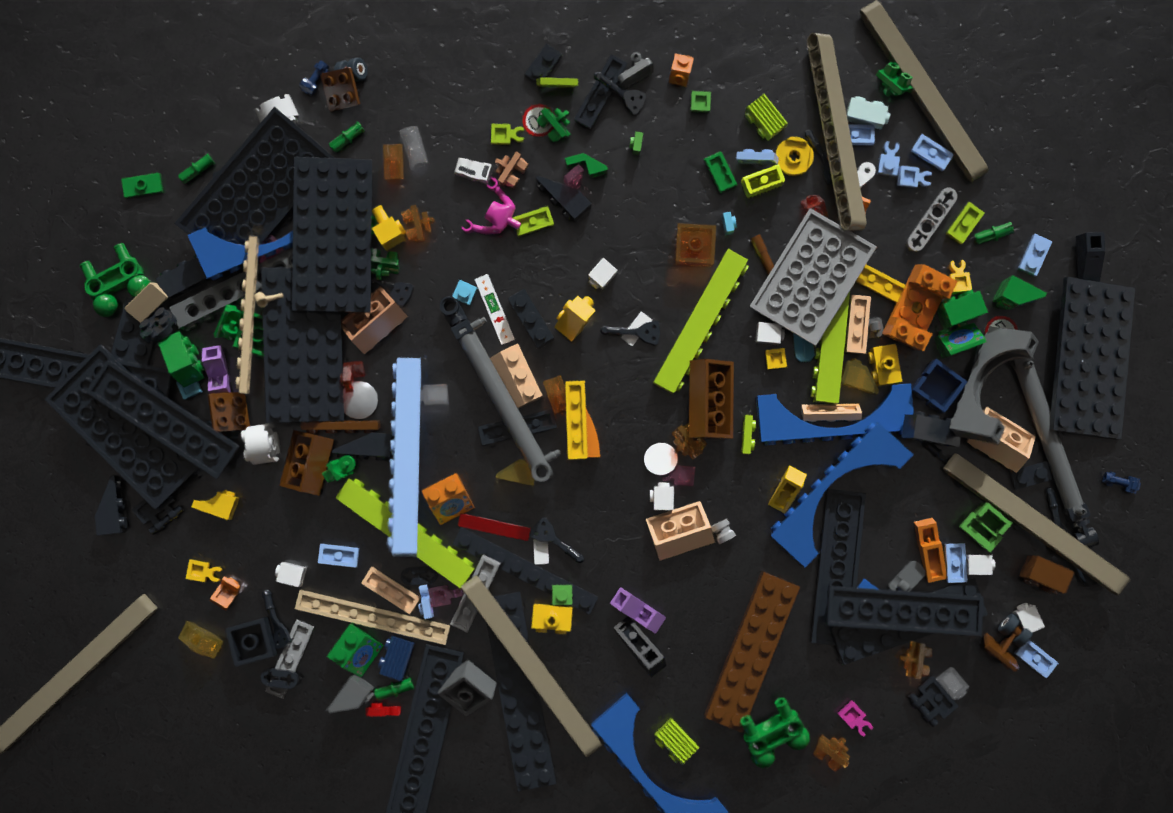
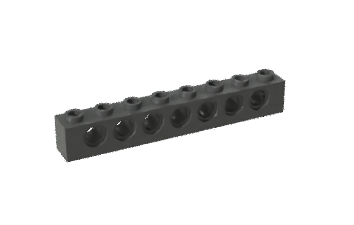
M293 248L258 264L256 293L262 292L260 283L261 268H279L280 266L293 268ZM241 272L169 307L177 318L178 327L182 330L190 331L197 327L196 324L202 321L204 323L209 322L218 313L223 314L225 305L235 306L238 304V306H241L242 299H245L242 284L243 280H246L247 272ZM233 291L232 299L226 300V293ZM215 299V307L209 309V301ZM198 308V310H199L198 315L195 316V317H192V316H191V311H192V309Z

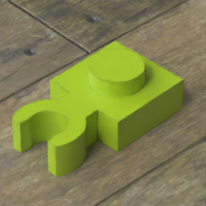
M491 124V144L510 145V139H514L518 143L524 142L523 137L519 138L516 136L518 132H524V128L516 127L514 130H511V124Z

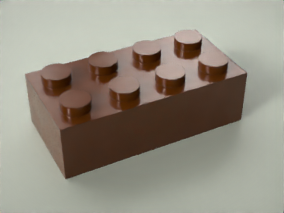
M712 359L690 360L689 438L733 439L734 362Z

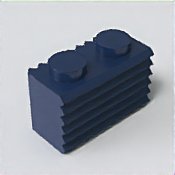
M394 635L391 639H387L384 650H387L385 658L381 657L378 668L381 669L379 674L402 681L415 642Z

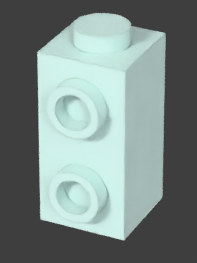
M851 97L846 110L849 122L861 125H874V128L881 129L884 124L887 125L890 113H887L888 106H884V103L879 101H873V103L865 101L866 99L863 97Z

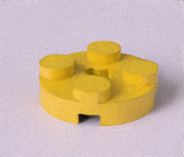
M799 137L787 138L780 143L775 152L778 156V164L781 171L790 176L804 174L811 166L814 157L813 150L807 144V141ZM793 152H796V155L799 156V159L792 161V158H789V155H792Z

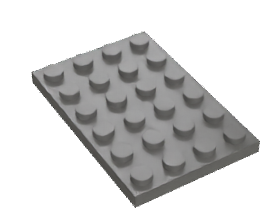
M810 208L752 301L750 308L816 346L877 246L849 230H843L839 224Z

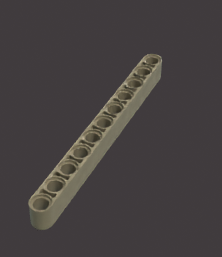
M876 0L861 9L860 16L889 61L899 65L900 68L897 72L899 76L901 73L906 72L913 77L910 86L913 87L911 91L912 96L947 149L954 154L953 158L966 178L973 182L989 171L987 164L880 2Z
M811 33L807 39V47L840 225L843 230L862 231L866 226V216L833 40L827 34Z
M954 453L944 466L943 470L948 475L1112 594L1119 596L1130 581L1125 574L960 455Z
M476 575L462 585L461 588L583 754L588 758L602 747L601 742L479 577Z
M145 594L132 603L0 727V754H3L157 611V606Z

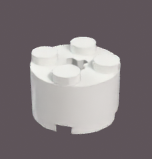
M285 94L284 99H280L279 96L259 105L260 110L255 108L254 111L260 123L275 106L297 124L299 122L297 119L299 114L290 95Z
M272 423L250 426L241 432L242 440L246 446L244 451L245 460L250 461L253 465L279 460L276 454L280 453V443L277 432L272 431V428H274Z

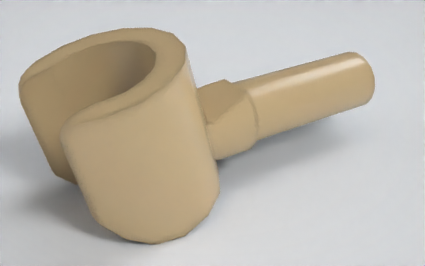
M258 292L254 297L259 307H265L269 301L283 298V294L265 296L264 293Z

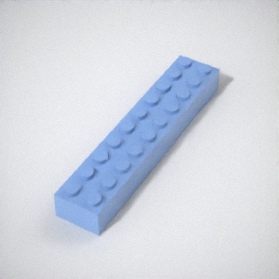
M397 358V364H393V379H396V383L392 384L393 398H396V402H392V413L395 421H392L391 433L392 436H395V440H391V452L395 457L394 460H391L390 465L391 474H394V479H390L391 494H394V499H390L389 506L390 513H393V518H389V530L393 532V538H389V552H392L393 557H417L420 358Z

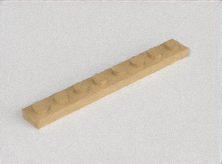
M249 236V241L245 242V253H248V261H244V272H247V276L242 284L245 299H242L241 311H244V319L240 320V330H243V338H239V350H242V354L237 362V369H240V377L236 379V389H239V393H249L255 312L254 295L256 294L259 238Z
M299 590L295 606L297 610L446 645L451 626L304 590Z

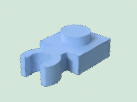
M886 142L883 147L886 155H880L877 174L896 177L900 157L895 156V153L899 150V143L895 144L894 150H890L888 147L889 142Z
M899 166L897 186L915 188L918 187V183L921 186L931 185V182L924 180V176H930L931 172L919 173V168Z
M428 584L419 586L421 594L419 611L421 615H424V619L434 617L429 586Z

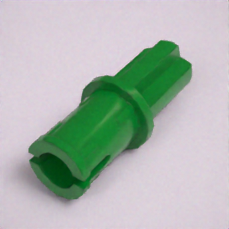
M357 121L348 130L342 131V134L331 141L329 146L334 152H337L348 143L351 144L352 140L361 133H364L365 130Z
M206 154L196 163L192 162V165L180 173L178 177L182 183L186 184L196 176H201L202 172L215 164L209 154Z
M1011 222L997 227L991 226V229L976 233L975 240L977 244L994 239L997 241L1000 237L1014 234V228L1011 227Z
M411 678L396 683L391 682L390 685L375 689L374 694L377 700H382L394 695L397 697L398 694L413 690L414 687Z

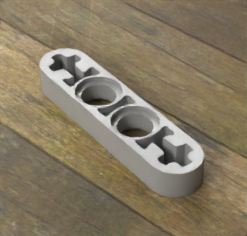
M945 188L939 193L906 242V246L911 252H918L925 246L956 202L957 193L954 189ZM950 193L952 200L949 199L944 205L941 204L945 199L943 194ZM938 207L941 209V217L933 216V208ZM923 223L931 225L929 233L922 231L921 226ZM919 234L923 236L918 242L920 247H913L911 240L917 239Z

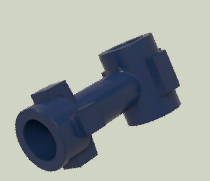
M321 60L314 65L316 70L310 79L304 78L299 84L301 91L307 95L313 96L316 93L318 86L315 84L321 77V73L329 72L328 69L330 67Z
M1111 471L1105 472L1102 482L1107 486L1112 487L1113 484L1124 486V491L1135 494L1140 489L1141 483H1139V478L1129 476L1127 480L1116 477V473Z

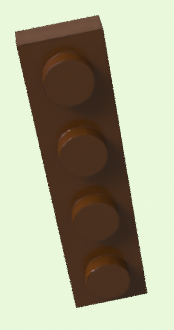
M380 420L301 422V430H306V433H318V430H325V433H337V430H345V433H356V430H364V433H375V430L380 429Z

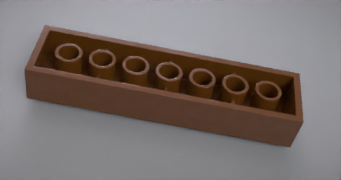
M761 571L704 716L706 718L743 732L740 720L744 716H749L799 591V586Z

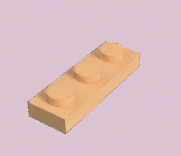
M851 295L845 351L847 353L866 354L870 296Z
M859 404L802 405L801 408L803 420L809 422H816L817 420H827L829 422L836 420L855 421L862 419Z
M374 567L370 568L361 582L408 614L412 613L421 598Z

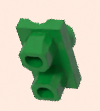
M895 62L888 63L883 70H878L876 74L883 81L882 86L885 87L883 93L886 96L892 94L894 96L902 95L905 92L911 93L913 89L910 86L913 77L906 72L898 76L897 72L900 67Z
M549 108L541 110L542 114L536 122L543 129L550 123L552 124L554 129L548 136L553 142L567 138L570 135L561 123L563 122L565 126L570 124L566 118L570 114L567 110L562 113L557 108L554 112L558 117Z
M371 248V273L376 274V280H381L382 275L389 276L390 273H399L397 252L389 251L387 257L382 258L380 257V250Z
M225 305L214 333L215 338L223 337L233 341L235 336H237L244 311L237 310V307L233 305Z
M343 456L340 459L331 461L326 465L328 469L322 475L328 483L335 479L338 481L349 477L355 473L353 471L356 466L355 460L351 456Z

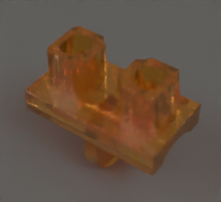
M384 144L385 180L404 179L403 144Z
M412 205L410 210L402 212L404 224L414 222L415 228L406 230L407 239L409 241L419 240L424 242L426 240L422 226H425L426 232L431 231L430 224L434 223L435 220L433 217L428 218L427 212H422L423 219H420L417 206Z
M561 375L543 381L554 414L565 411L566 388Z
M689 423L679 426L672 432V435L676 438L673 442L678 447L674 450L675 454L681 451L684 456L689 454L694 460L703 453L702 450L707 443L703 438H698L696 441L693 438H689Z
M910 642V649L906 650V656H900V660L905 661L906 676L916 679L929 676L930 668L927 665H923L924 657L930 658L932 656V648L927 647L923 643Z
M821 735L818 739V745L814 750V755L822 760L828 754L832 758L828 765L834 771L839 770L842 766L846 768L849 765L848 760L850 756L846 753L848 748L844 746L846 739L841 737L837 740L832 737L829 740Z

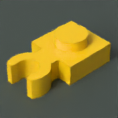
M964 260L960 261V268L954 265V261H951L949 269L953 273L949 277L958 281L952 294H962L972 290L969 272H963L965 268Z
M190 559L186 579L206 582L207 577H209L211 581L218 582L221 579L216 578L214 572L222 571L223 569L221 567L209 569L210 563Z

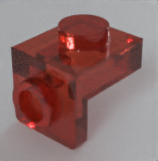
M810 195L801 201L806 214L811 208L829 219L825 202L819 195Z
M362 361L343 363V374H340L341 385L345 386L346 393L354 392V377L365 376Z

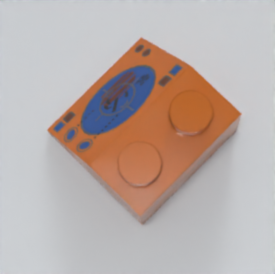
M457 473L421 490L440 525L460 516V513L464 514L475 508Z

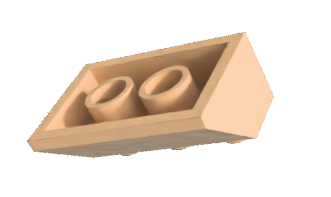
M518 344L490 358L518 409L543 398Z
M986 406L983 412L991 417L998 418L1005 426L999 445L968 439L967 443L1017 473L1030 458L1036 436Z
M700 501L646 519L659 560L715 543L711 526Z

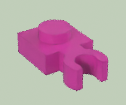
M852 700L838 713L851 728L857 726V731L862 736L866 735L862 731L863 726L867 725L870 729L873 728L871 723L862 720L866 715Z

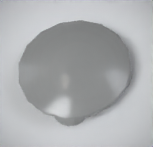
M357 381L350 383L343 389L344 413L355 419H366L375 411L378 403V394L371 385Z

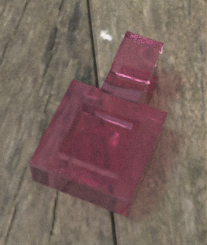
M578 164L564 176V183L567 186L572 184L573 188L579 189L582 186L580 181L583 178L584 169Z
M448 585L428 588L431 608L451 604V598L464 595L462 588L449 590Z

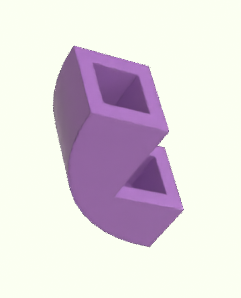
M222 346L202 348V363L208 376V393L231 392L229 372Z
M621 587L610 602L618 610L655 634L666 619L658 611Z

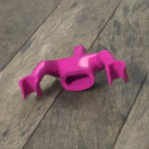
M491 178L496 183L495 186L490 187L487 185L490 191H494L505 205L494 201L486 212L485 219L491 222L493 226L474 225L470 220H466L471 226L469 229L462 227L465 233L474 231L482 234L501 233L507 225L517 230L521 227L522 223L512 218L515 211L514 203L499 188L495 178Z

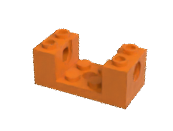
M924 264L915 265L882 334L914 350L924 351L932 336V333L927 331L942 299H950L958 281ZM915 302L921 304L919 313H914L912 310V305Z

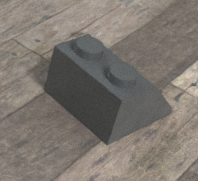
M468 660L454 670L439 690L438 695L462 714L468 716L492 700L496 682Z
M355 674L348 680L328 708V711L336 712L358 708L362 704L366 705L373 697L374 693L372 690L375 687Z

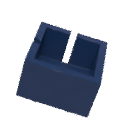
M934 359L921 374L923 376L918 378L911 389L913 395L921 401L928 400L926 404L939 414L946 412L967 381L938 359Z

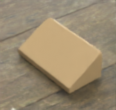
M149 283L124 309L141 323L168 296L157 283Z

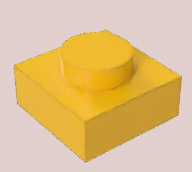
M785 348L765 350L767 370L787 367Z

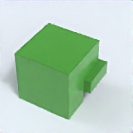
M980 503L959 527L985 550L991 552L1003 538L1001 535L1012 523L989 503Z

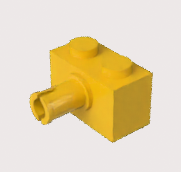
M382 205L372 210L379 223L372 229L386 251L406 240L403 236L406 232L399 220L395 221L393 217L388 218Z
M577 296L573 301L569 300L564 305V310L556 317L558 322L555 328L570 341H573L596 311L592 308L594 305L593 300L587 296L583 299Z
M896 344L871 348L870 353H868V360L873 365L871 377L873 383H876V387L902 382Z
M534 604L532 628H536V632L547 633V629L555 630L556 634H566L567 631H571L573 607Z

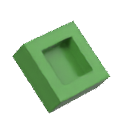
M692 91L691 112L710 113L711 92Z
M636 132L635 137H631L630 148L633 149V155H640L643 138L642 132Z
M553 585V605H572V585Z

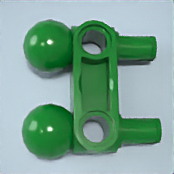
M124 243L113 247L120 262L99 274H96L90 261L79 265L86 278L84 283L85 291L93 301L94 311L102 317L112 316L117 311L118 303L113 294L127 287L128 293L135 298L151 283L144 276L143 268L138 264L136 258L130 256ZM134 267L133 273L128 274V270ZM100 285L99 291L94 292L95 287Z
M779 698L775 701L780 714L757 726L754 725L750 716H744L740 720L745 731L744 741L751 752L752 762L759 768L770 767L775 760L774 748L785 742L794 750H802L809 744V732L803 727L796 711L790 709L785 698Z

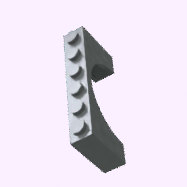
M990 326L984 336L987 342L978 351L976 363L971 369L968 383L964 386V393L957 404L955 416L951 419L950 429L957 437L999 445L1005 426L998 418L991 417L983 412L980 402L983 384L987 377L1000 365L1014 359L1033 358L1039 341L1032 332Z

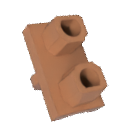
M518 152L514 154L509 163L510 158L506 155L503 160L496 159L495 161L498 165L495 172L500 174L504 169L498 179L499 184L503 187L506 185L514 189L519 179L512 175V173L516 169L524 174L529 166Z

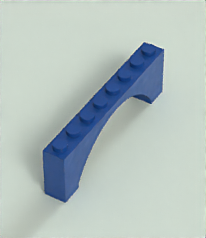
M206 228L188 235L207 279L212 278L214 281L223 277L222 273L228 270L230 273L241 269L240 265H243L244 261H248L245 245L234 244L210 234ZM293 231L277 241L259 245L258 258L264 255L266 258L276 255V250L283 248L285 251L292 248Z
M911 383L888 386L889 392L884 400L869 416L853 425L840 428L819 427L799 419L779 402L777 394L756 396L759 443L764 442L765 446L776 445V441H783L784 444H793L798 439H803V443L814 442V438H822V441H831L836 436H841V440L853 439L852 435H860V438H862L866 434L864 430L871 423L875 424L876 422L880 423L890 434L891 432H898V435H902L905 414L913 415L914 411Z
M871 423L864 430L866 434L862 438L857 437L852 442L851 446L853 448L848 453L844 451L838 457L839 462L835 466L831 465L824 472L826 476L821 481L817 479L812 484V491L808 495L804 493L798 499L799 504L795 508L791 507L784 514L786 518L781 523L777 521L772 526L771 536L804 567L818 555L813 542V519L819 500L830 484L843 474L863 466L886 464L895 465L900 469L913 456L880 423Z
M627 693L592 722V732L598 739L600 737L603 738L606 742L604 744L606 749L611 754L615 752L619 757L617 759L618 763L624 769L627 767L632 772L629 774L636 784L640 782L643 785L642 791L649 799L651 797L657 802L655 806L661 813H729L716 797L712 800L680 798L665 792L647 777L637 760L633 745L634 721L636 713L640 708Z

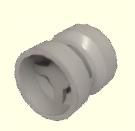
M727 518L711 526L712 532L717 535L716 540L719 544L736 536L734 531L730 529V523Z

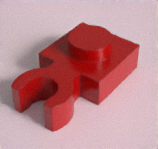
M371 703V706L366 708V716H399L401 714V706L388 707L383 706V703Z

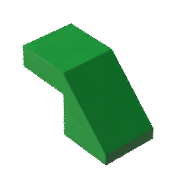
M584 153L565 158L567 169L586 165L589 179L608 174L606 165Z

